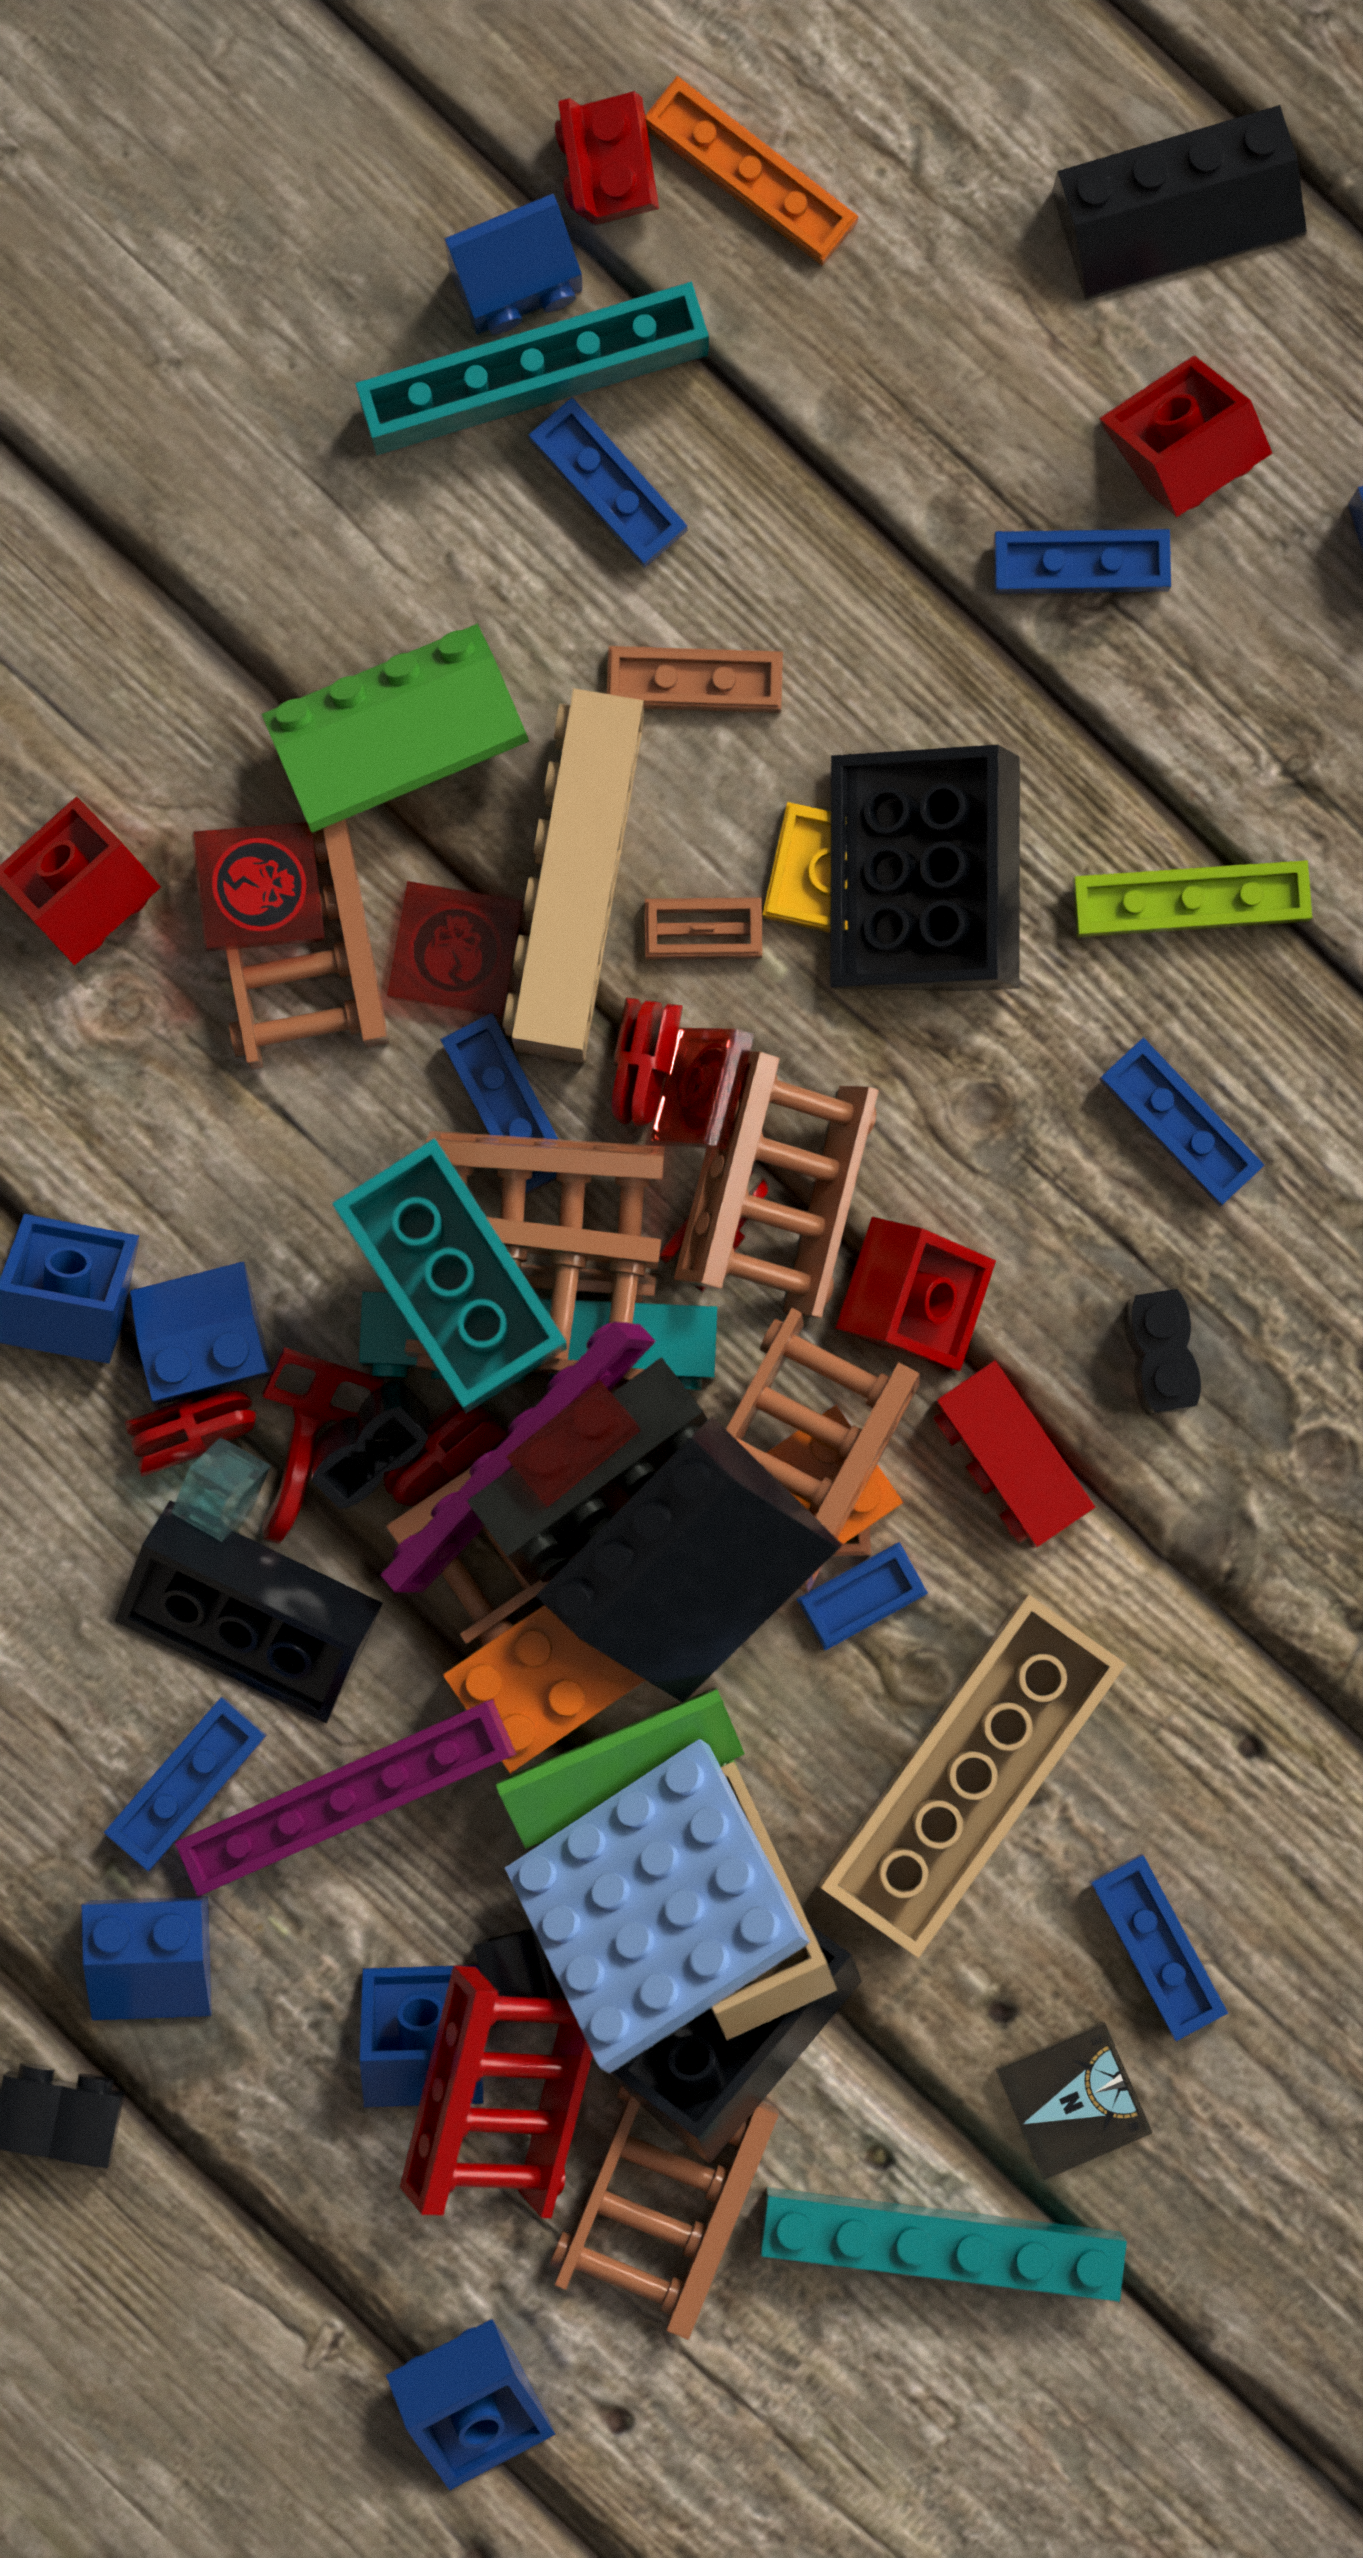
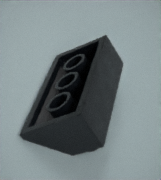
M1280 105L1057 171L1052 189L1053 199L1085 300L1304 236L1307 232L1298 159Z
M170 1500L141 1546L115 1622L327 1724L364 1649L383 1603Z
M811 1924L809 1925L827 1962L837 1991L729 2040L726 2039L711 2007L609 2073L668 2132L710 2164L862 1982L852 1954Z

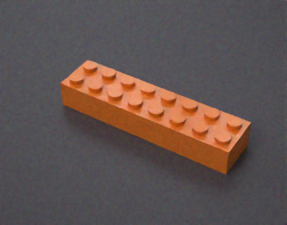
M837 1405L821 1414L851 1429V1425ZM799 1430L766 1452L821 1482L825 1477L835 1481L845 1462L837 1457L838 1450ZM878 1464L837 1538L842 1544L904 1503ZM792 1494L814 1517L817 1513L809 1509L811 1503ZM545 1605L443 1674L466 1710L493 1699L516 1752V1755L502 1761L509 1773L524 1765L645 1681L642 1677L579 1639Z

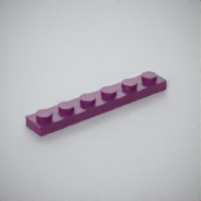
M614 1321L599 1328L587 1341L586 1347L588 1350L574 1366L562 1369L550 1380L547 1385L549 1393L535 1408L524 1411L513 1420L508 1428L510 1435L496 1450L485 1453L472 1465L469 1470L471 1477L457 1492L448 1494L434 1506L431 1511L432 1520L420 1533L409 1536L396 1547L392 1555L395 1560L381 1574L394 1592H424L484 1527V1524L467 1500L596 1406L656 1341L641 1324Z
M491 1699L174 1843L195 1892L199 1897L516 1755V1752L494 1701Z

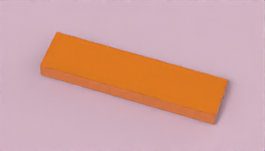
M676 76L645 115L648 132L821 266L825 264L858 223L859 216L680 77Z

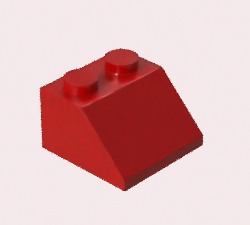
M1195 355L1099 418L1103 428L1148 493L1175 517L1199 506L1208 496L1235 478L1247 474L1256 464L1273 454L1252 401Z
M77 796L0 865V886L74 966L86 955L95 952L111 932L130 915L139 912L147 904L149 898L161 888L158 882L128 848Z
M872 1217L836 1329L870 1343L952 1370L961 1371L996 1260L926 1229Z

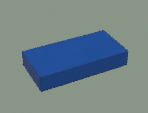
M898 1542L796 1600L824 1651L925 1596L928 1592L901 1543Z

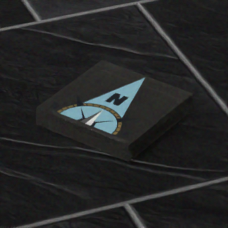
M1104 2021L995 2068L1043 2180H1047L1153 2133Z

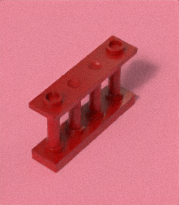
M453 1966L399 2187L421 2215L444 2216L448 2195L455 2187L518 2189V2192L540 2218L552 2219L557 2196L562 2193L565 2186L566 2176L564 2167L593 2056L567 1999L498 1996V1991L476 1967ZM496 2021L559 2024L552 2055L484 2052L490 2026H493ZM482 2076L545 2079L538 2110L476 2108L470 2106L476 2082H479ZM469 2132L532 2134L524 2165L457 2163L462 2138L466 2137Z

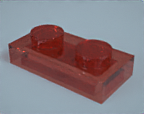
M599 1380L507 1455L506 1458L546 1507H549L640 1432L641 1429L607 1387Z

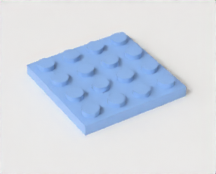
M701 1739L687 1746L505 1867L599 2068L608 2073L613 2072L810 1943L710 1746Z

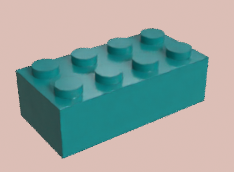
M435 1138L332 1203L337 1215L465 1414L567 1349L565 1338Z

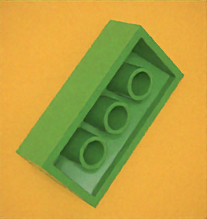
M478 623L463 630L452 631L437 641L411 652L395 655L387 662L356 675L340 678L330 686L301 698L288 700L279 707L261 714L311 833L529 742L504 679Z
M715 1687L687 1699L684 1703L675 1704L501 1779L495 1786L526 1849L536 1844L540 1845L698 1739H701L710 1746L720 1767L735 1762V1758L745 1753L719 1691Z

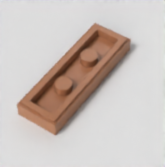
M608 646L607 694L643 700L644 709L781 713L783 652Z

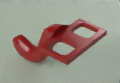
M283 1348L262 1392V1397L291 1406L295 1418L281 1486L274 1503L266 1513L261 1529L264 1540L280 1544L292 1529L306 1493L312 1465L314 1443L320 1428L330 1419L339 1422L346 1418L357 1416L358 1412L344 1410L330 1403L338 1385L342 1382H351L368 1388L371 1394L383 1385L382 1378L289 1348ZM295 1364L313 1370L316 1373L305 1394H294L275 1386L278 1376L285 1365Z

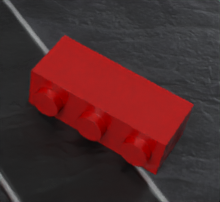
M996 1360L933 1402L939 1410V1413L932 1417L933 1422L951 1447L960 1441L973 1460L965 1466L967 1472L984 1495L994 1491L1006 1510L998 1516L1018 1545L1027 1540L1032 1548H1037L1096 1508Z

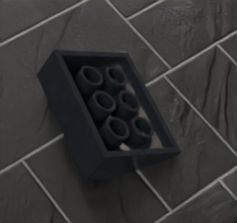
M999 744L831 755V988L930 991L1020 989V757ZM845 920L848 921V930H845Z
M711 1416L550 1580L536 1597L579 1639L684 1703L843 1544Z

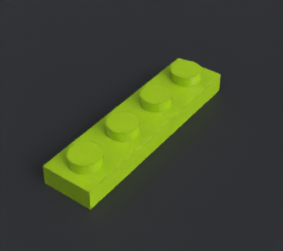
M1308 860L1074 876L1073 878L1077 937L1309 922L1313 918Z

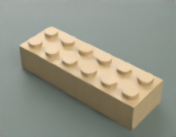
M573 688L570 705L559 704L554 739H556L555 749L562 750L560 763L549 761L544 787V796H546L545 806L552 807L550 820L539 819L534 844L535 863L542 864L540 878L529 877L523 912H526L525 921L532 922L530 936H518L513 970H516L515 978L522 979L519 994H508L503 1021L505 1035L512 1036L515 1052L585 1063L644 725L643 700Z
M1023 1594L818 1883L820 1888L919 1959L1126 1666V1663L1031 1595Z

